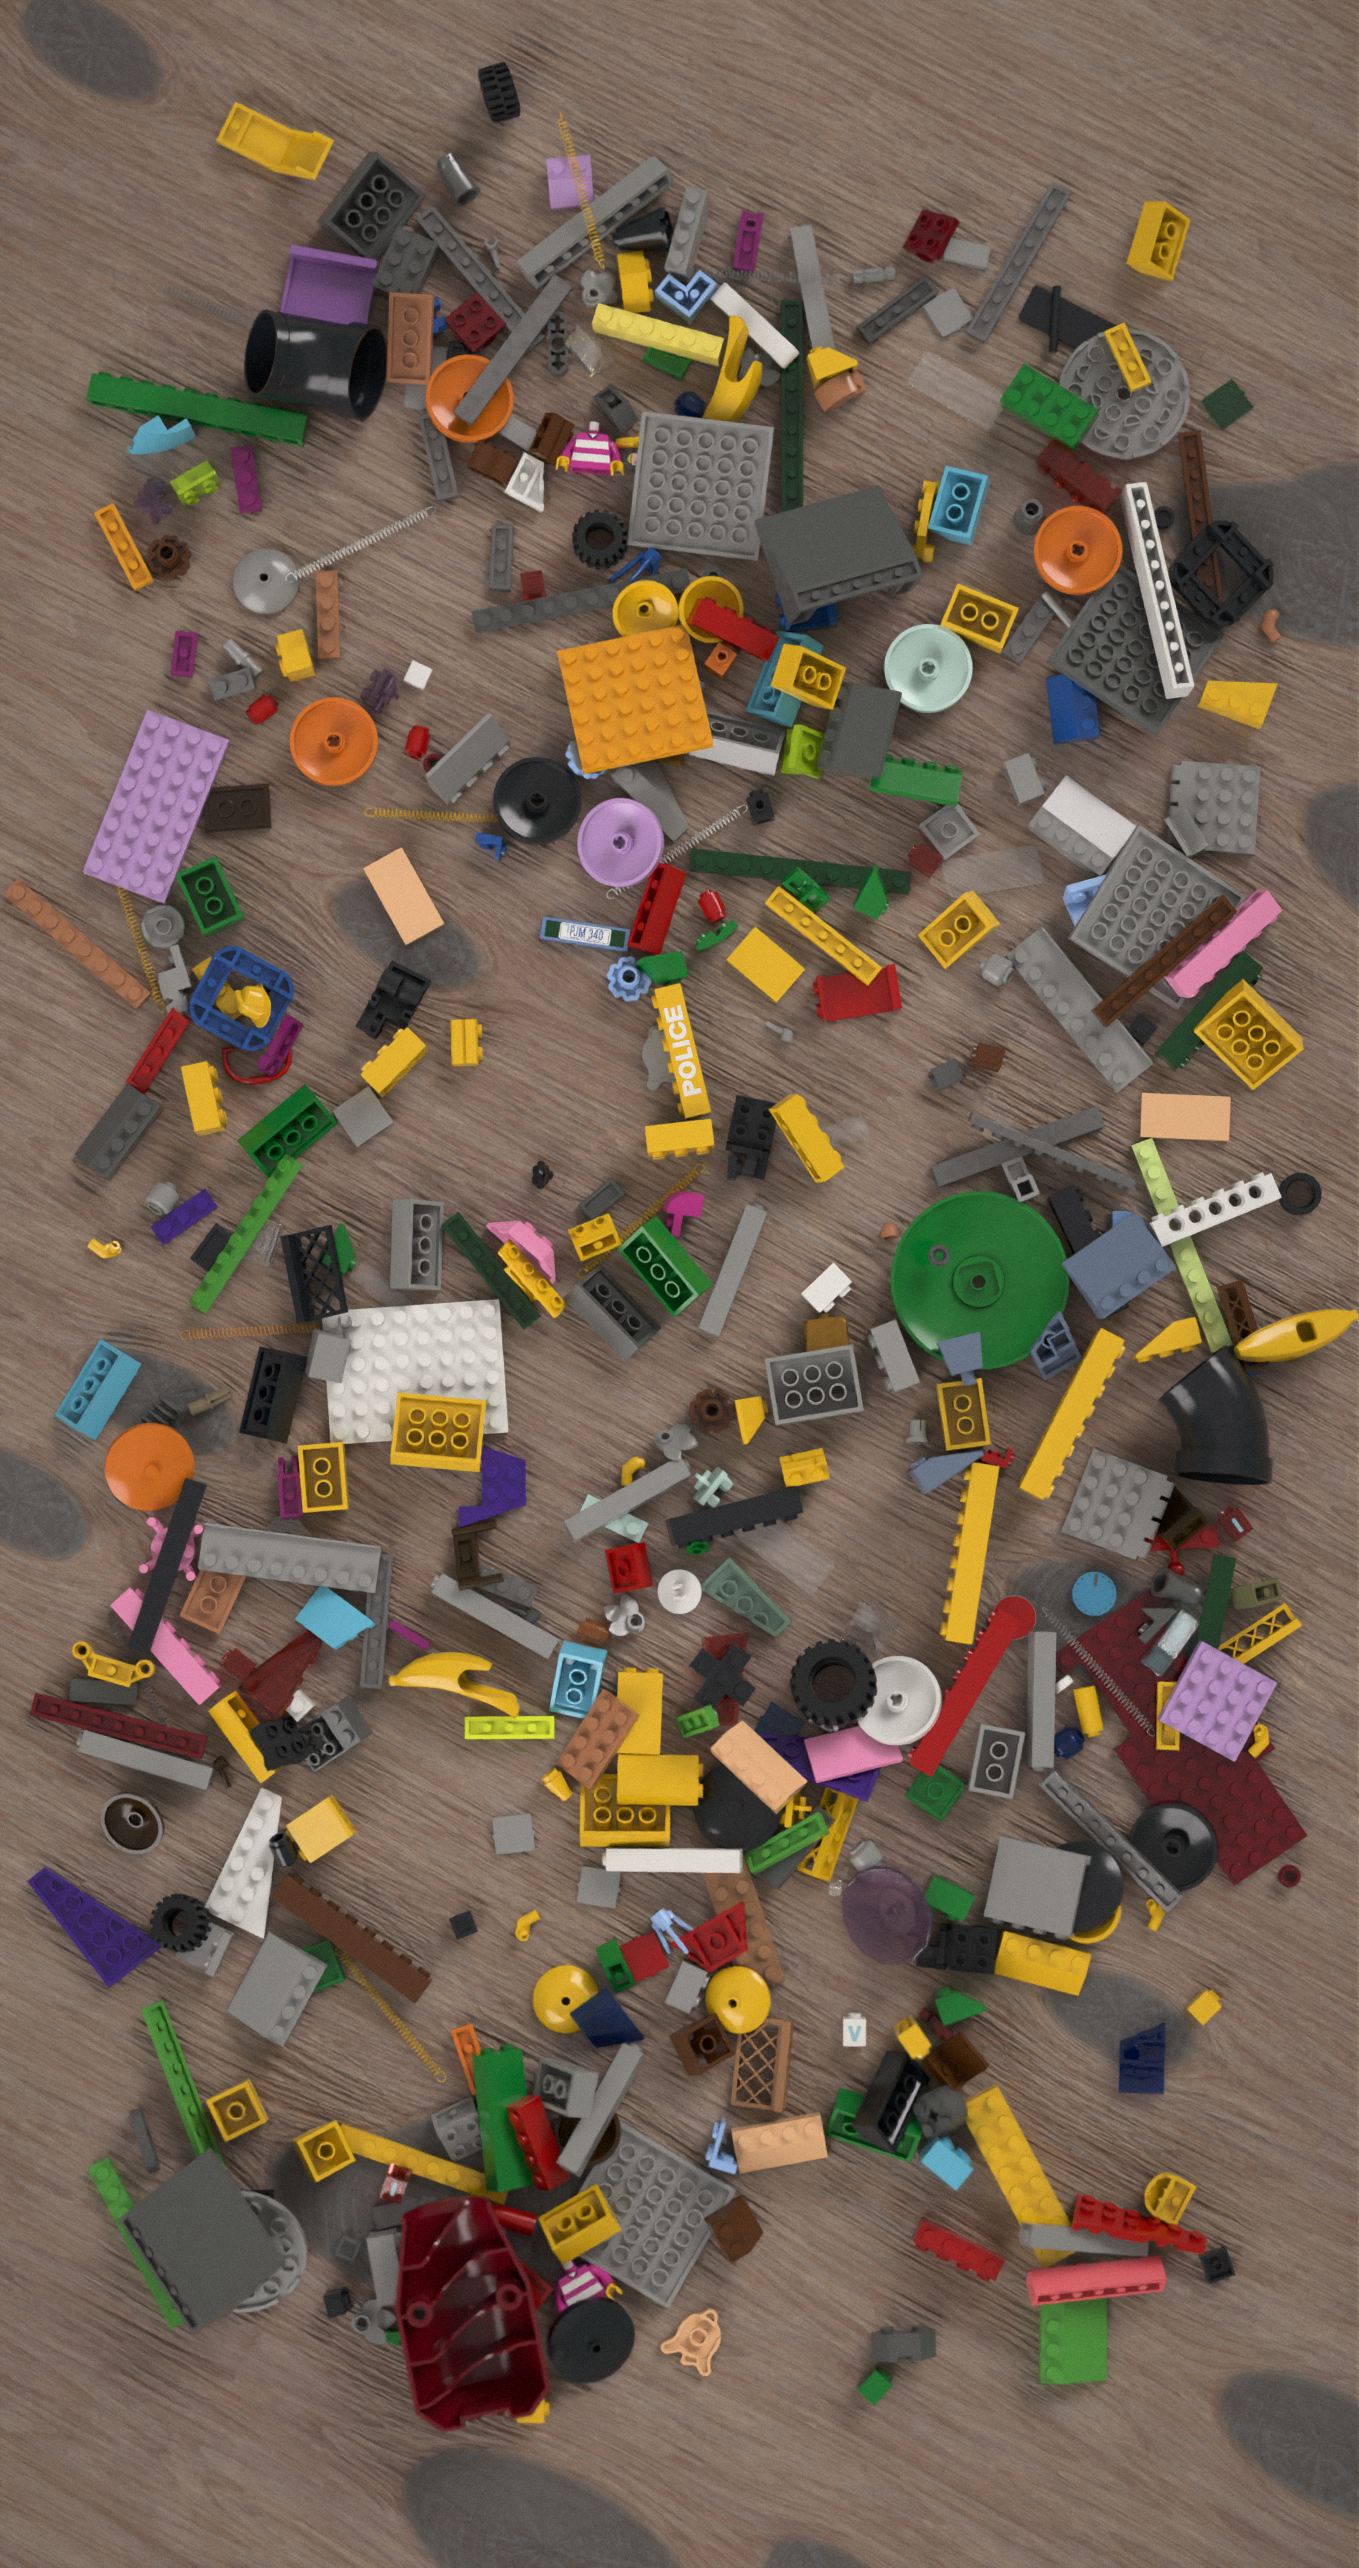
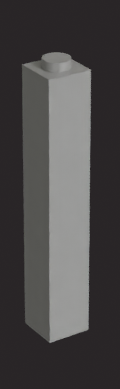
M812 224L790 228V240L797 278L799 274L801 282L799 283L801 299L803 300L810 348L812 350L822 346L823 349L829 347L835 350L823 283L820 285L822 277ZM814 275H816V283H813Z
M752 1203L751 1206L746 1205L698 1330L719 1338L767 1215V1212L764 1211L765 1207L756 1203Z
M686 1459L671 1460L565 1520L563 1526L575 1544L689 1479L691 1476L690 1471H692L691 1466Z
M444 1573L441 1576L436 1575L430 1586L434 1588L431 1592L434 1595L549 1659L560 1640L472 1589L460 1591L458 1581Z
M1028 1631L1026 1765L1033 1767V1771H1046V1767H1054L1056 1632Z
M86 1729L84 1733L80 1732L76 1743L79 1746L78 1752L204 1790L209 1789L215 1771L213 1766Z
M633 2043L630 2045L622 2044L594 2095L590 2119L581 2118L557 2161L561 2168L578 2177L581 2176L645 2060V2056L642 2053L643 2049Z
M1021 2222V2229L1019 2230V2245L1029 2248L1148 2257L1149 2240H1146V2243L1113 2238L1103 2231L1097 2235L1091 2234L1089 2232L1090 2229L1080 2227L1079 2231L1071 2230L1072 2226Z

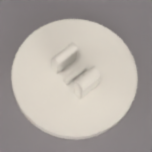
M677 1569L670 1571L659 1582L658 1598L660 1603L672 1613H688L696 1608L701 1600V1584L698 1578L687 1570Z

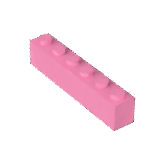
M1257 889L1236 909V914L1164 976L1179 997L1191 998L1199 992V988L1204 983L1211 981L1220 968L1226 967L1235 954L1242 952L1251 939L1257 938L1266 925L1276 921L1277 915L1282 909L1268 890Z
M130 1587L110 1606L133 1631L145 1594L139 1588L135 1590L133 1587ZM161 1619L151 1652L197 1704L202 1705L222 1687L219 1684L221 1680L213 1671L209 1673L204 1667L206 1663L198 1654L194 1656L189 1651L191 1646L183 1637L179 1639L174 1634L176 1629L169 1621L165 1623Z

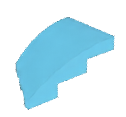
M159 416L139 427L137 434L133 438L134 445L128 447L130 454L139 455L163 452L183 445L196 438L187 419L167 430Z
M324 1586L318 1587L295 1618L296 1621L335 1650L345 1645L347 1641L358 1637V1633L367 1627L372 1628L376 1625V1623Z

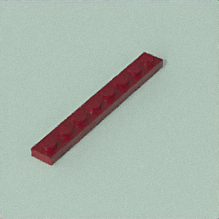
M35 1693L30 1712L31 1716L202 1759L208 1739V1736L41 1693Z

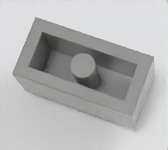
M1026 753L1003 763L1002 767L1018 807L1043 798L1046 785L1043 778H1038L1036 773L1038 765L1034 757L1031 758L1029 753Z
M683 1959L664 2003L688 2014L691 2009L696 2010L700 2001V1997H697L700 1988L705 1990L710 1978L706 1976L708 1972Z

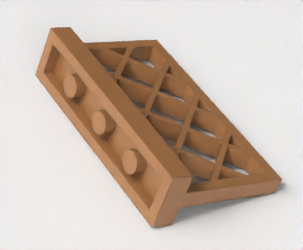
M766 2018L765 2024L763 2026L760 2025L759 2029L750 2036L747 2033L737 2034L730 2105L773 2110V2112L781 2113L786 2110L795 2020ZM769 2023L779 2024L778 2034L771 2039L763 2028ZM759 2031L768 2040L760 2049L751 2039ZM747 2041L756 2050L749 2058H746L741 2052L742 2045ZM769 2044L776 2050V2056L770 2061L761 2052ZM756 2054H759L766 2063L758 2071L749 2062ZM773 2061H775V2067L771 2065ZM745 2063L754 2073L746 2081L739 2075V2069ZM767 2066L774 2073L773 2080L768 2084L759 2075ZM756 2076L764 2087L754 2094L746 2083ZM738 2079H739L740 2082L742 2083L739 2087H738ZM743 2086L752 2096L746 2102L736 2100L737 2091ZM764 2089L772 2096L771 2105L762 2104L757 2098V2095ZM754 2098V2100H755L757 2103H753V2102H750V2101Z

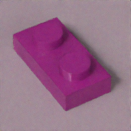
M175 631L171 676L194 677L198 633Z

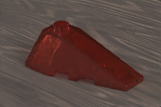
M307 1630L255 1668L238 1688L271 1718L277 1721L294 1699L292 1694L297 1684L301 1685L304 1678H302L306 1667L312 1664L323 1641L310 1630Z

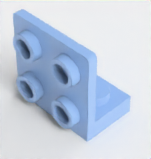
M1106 875L1066 885L1063 901L1074 926H1076Z
M721 2117L720 2122L715 2121L712 2131V2138L715 2139L713 2144L709 2143L706 2160L709 2162V2167L735 2174L737 2159L733 2158L734 2155L723 2151L717 2154L726 2125L725 2118Z

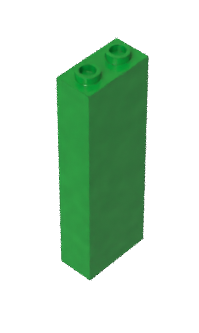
M513 2044L499 2046L500 2050L494 2051V2048L480 2049L479 2054L472 2055L486 2190L491 2192H502L534 2185L530 2168L525 2163V2155L517 2141V2133L514 2125L509 2120L507 2106L527 2096L522 2049L513 2048Z

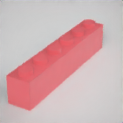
M1148 2255V2257L1143 2256L1134 2259L1101 2260L1097 2263L1088 2264L1081 2262L1070 2266L1057 2265L1052 2268L1037 2267L1029 2270L1026 2285L1031 2304L1035 2306L1160 2292L1164 2290L1167 2278L1161 2257Z

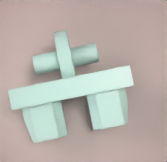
M718 1466L712 1473L706 1470L702 1476L696 1472L694 1477L698 1479V1482L694 1485V1488L698 1491L693 1496V1499L703 1506L716 1507L720 1499L713 1493L718 1487L727 1492L733 1483L727 1477L728 1474Z

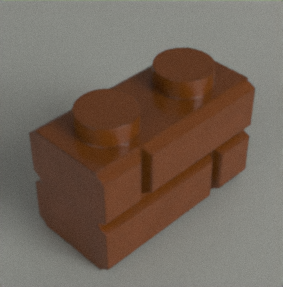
M545 413L528 453L545 464L556 465L557 458L561 456L566 444L573 437L572 430L575 425L557 413Z

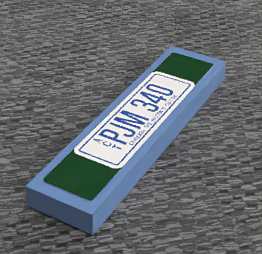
M543 917L540 939L627 952V943L631 930Z

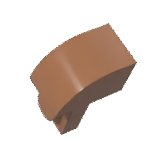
M846 371L827 381L813 394L823 411L827 412L839 408L850 398L863 395L868 389L858 371L853 373Z

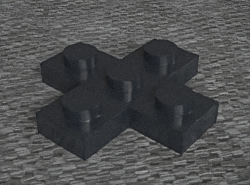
M732 1643L720 1661L701 1648L688 1666L706 1679L693 1698L704 1707L711 1705L714 1709L723 1695L726 1694L743 1707L756 1689L739 1676V1673L751 1656L734 1643Z

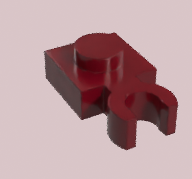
M925 2007L918 2013L919 2016L933 2027L931 2032L942 2040L945 2037L949 2040L954 2035L950 2028L946 2025L944 2026Z

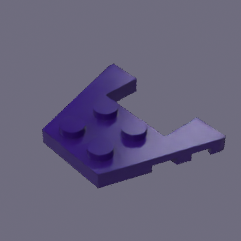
M482 1446V1506L459 1507V1527L526 1505V1460Z

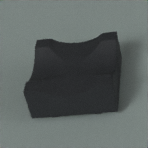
M292 1716L259 1723L249 1731L251 1738L255 1740L261 1749L264 1766L267 1771L289 1764H298L310 1756Z

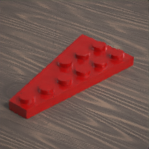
M1077 2194L1071 2230L1079 2231L1080 2227L1090 2229L1089 2232L1091 2234L1098 2235L1099 2232L1103 2231L1113 2238L1146 2243V2240H1151L1161 2247L1172 2244L1178 2250L1203 2255L1205 2253L1207 2237L1198 2231L1190 2232L1182 2229L1177 2224H1167L1161 2222L1156 2217H1146L1140 2215L1135 2210L1119 2208L1112 2202L1104 2203L1096 2200L1091 2195Z

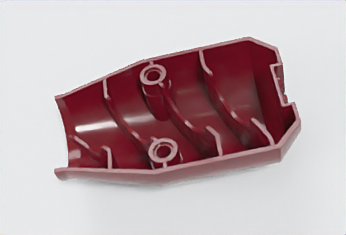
M460 2196L427 2203L406 2212L401 2217L402 2236L395 2312L415 2415L442 2433L464 2429L466 2419L469 2418L470 2421H474L488 2414L500 2416L505 2411H508L510 2420L533 2415L550 2390L530 2281L492 2209L491 2200L485 2196ZM472 2305L474 2308L471 2310L468 2306ZM417 2307H422V2308H424V2309H423V2310H416L415 2308H417ZM483 2314L488 2323L479 2316Z

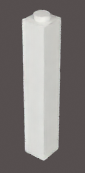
M608 1847L606 1852H603L602 1864L606 1866V1871L741 1873L743 1871V1849Z

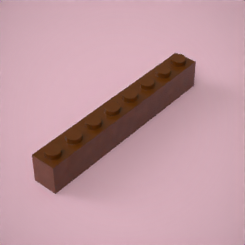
M288 1873L270 1897L413 2003L417 2002L433 1980L429 1977L431 1974L421 1966L416 1968L411 1964L413 1960L404 1953L401 1955L393 1951L395 1947L386 1940L381 1942L375 1937L376 1933L367 1926L362 1928L357 1924L359 1921L350 1913H347V1915L339 1911L341 1907L332 1900L327 1902L321 1897L322 1893L313 1886L308 1888L303 1884L305 1880L296 1873H293V1875Z

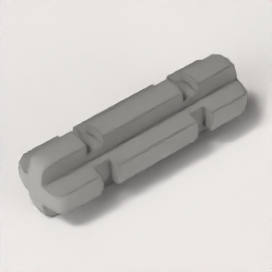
M891 266L885 267V269H865V272L856 270L853 271L852 276L853 282L859 284L863 283V281H866V283L883 281L885 278L886 280H894L896 273L895 268Z

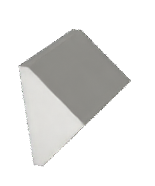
M313 1328L304 1372L311 1378L341 1383L352 1340Z

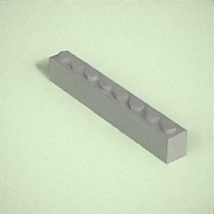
M654 155L586 207H591L590 210L579 212L518 259L516 263L522 275L536 289L541 287L554 274L559 273L593 246L591 245L592 241L603 239L673 185L674 181L668 168ZM590 211H592V213H591V214H586L585 217H588V216H591V215H593V217L587 218L586 221H589V220H591V219H594V221L588 222L587 225H590V224H592V223H596V224L593 225V226H589L588 229H591V228H593V227H597V228L594 229V230H590L589 233H592V232H594V231H598L597 233L591 234L590 236L593 237V236H595V235H599L598 237L592 238V239H591L592 241H590V238H591V237H589V233H588L586 221H585V218L583 217V216H584L583 213H587V212H590Z

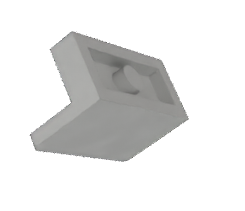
M1187 808L1171 818L1167 817L1164 819L1187 857L1192 858L1210 846Z

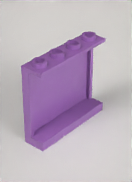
M291 245L289 252L290 263L280 312L343 324L355 321L368 324L374 294L372 284L379 268L377 260Z

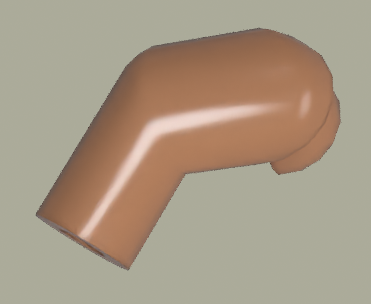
M1275 609L1267 610L1264 613L1261 625L1262 630L1272 643H1275L1282 637L1275 628L1276 619L1279 618V613Z

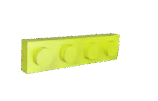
M465 1716V1739L555 1738V1716H517L516 1718L512 1716Z

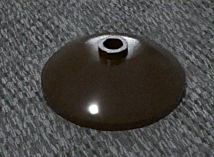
M134 1792L117 1793L106 1801L101 1810V1826L106 1837L113 1845L124 1852L131 1854L148 1853L155 1849L163 1838L164 1821L160 1811L149 1799Z
M616 2113L586 2167L596 2166L607 2161L617 2150L621 2140V2124ZM559 2114L554 2127V2136L561 2154L581 2118Z

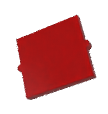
M654 1931L640 1937L635 1936L634 1940L620 1945L635 1982L649 1976L654 1977L655 1973L670 1967Z

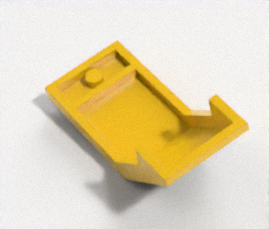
M235 101L216 142L275 172L316 180L334 140L315 130L313 133L290 129Z

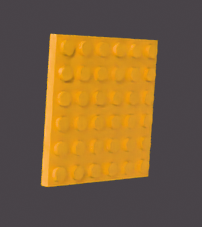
M682 625L557 651L583 775L714 747L689 633L686 632Z

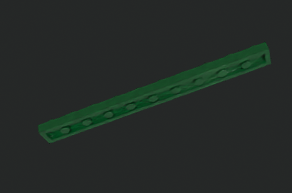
M781 300L780 303L781 335L799 351V355L785 369L781 367V513L803 507V300Z
M692 848L689 871L782 881L787 874L798 866L818 885L860 890L871 867ZM878 868L887 893L909 894L910 871Z

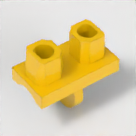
M801 1789L786 1804V1811L783 1810L780 1824H784L786 1828L796 1825L798 1819L804 1820L805 1811H812V1806H806L807 1797H800Z

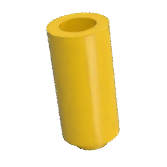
M1095 1685L1073 1689L1082 1734H1087V1737L1100 1735V1731L1104 1730Z

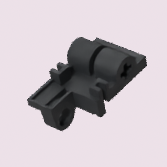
M392 960L388 968L381 975L376 990L372 993L371 1000L369 999L365 1010L356 1024V1028L366 1032V1035L374 1039L378 1038L386 1021L405 1030L431 984V980Z
M736 1095L728 1139L733 1140V1142L727 1141L725 1150L747 1155L742 1176L764 1180L770 1150L765 1149V1147L771 1148L776 1120L769 1109L777 1103Z
M950 1923L940 1924L939 1946L917 1945L916 1967L945 1970L947 1969V1964H949V1970L993 1975L995 1974L998 1929L977 1925L953 1924L952 1930H950Z

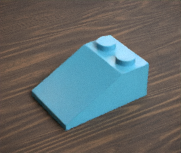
M569 1641L563 1642L559 1653L549 1711L583 1719L586 1717L598 1698L608 1650Z

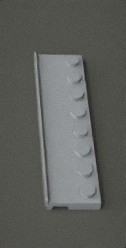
M1040 927L1005 956L1006 959L1012 961L1015 970L1116 1094L1154 1064L1118 1018L1108 1027H1104L1091 1010L1102 999L1043 927Z
M204 1523L198 1569L376 1593L382 1547Z

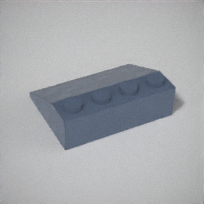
M1134 1213L1061 1263L1098 1319L1106 1318L1176 1269L1165 1250Z
M982 1451L929 1459L923 1457L910 1465L912 1470L908 1473L920 1491L926 1494L984 1454Z

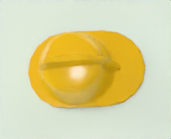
M258 983L256 986H245L242 990H236L235 997L238 1011L249 1017L257 1028H263L270 1017L271 1002L262 984Z

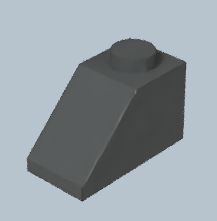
M611 384L593 396L611 424L620 433L631 429L639 421L629 401Z

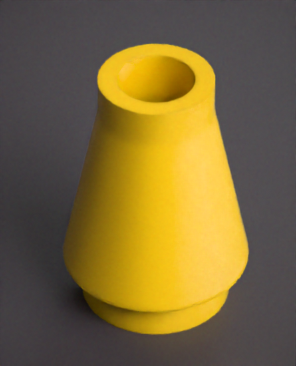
M555 1767L542 1776L543 1785L562 1801L567 1800L573 1794L561 1771H557Z

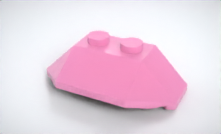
M521 1221L493 1222L486 1225V1228L503 1243L511 1239L540 1274L552 1286L555 1285L554 1250L551 1248L553 1244L544 1236L540 1239L534 1233L536 1229L527 1221L525 1224Z

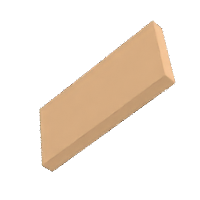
M402 847L363 868L406 946L445 925Z
M1141 1093L1140 1138L1228 1142L1231 1097Z

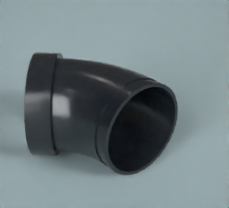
M265 309L254 320L246 344L244 377L247 390L253 397H264L265 399L330 410L338 417L364 421L376 409L384 389L387 375V340L383 330L376 325L356 321L343 324Z
M1224 1345L1158 1399L1174 1420L1181 1439V1450L1176 1452L1175 1475L1191 1480L1221 1484H1271L1274 1460L1269 1458L1268 1425L1262 1402L1250 1376L1235 1355L1233 1356L1228 1350L1229 1348Z

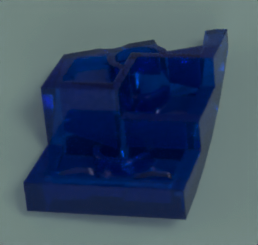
M606 1986L570 2012V2016L596 2048L645 2039L636 2024L630 2019Z
M1160 2023L1152 2029L1144 2030L1136 2036L1120 2041L1119 2093L1164 2094L1165 2023Z

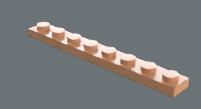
M19 878L3 894L136 1010L151 995L144 986Z

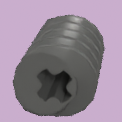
M159 1396L161 1404L153 1402L155 1410L147 1408L148 1417L140 1415L142 1423L136 1421L133 1423L134 1425L159 1423L170 1426L171 1423L168 1418L176 1420L175 1411L180 1414L183 1411L168 1396L167 1398Z

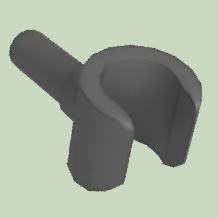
M510 1605L508 1610L521 1615L531 1623H535L541 1616L533 1608L528 1613L513 1605Z

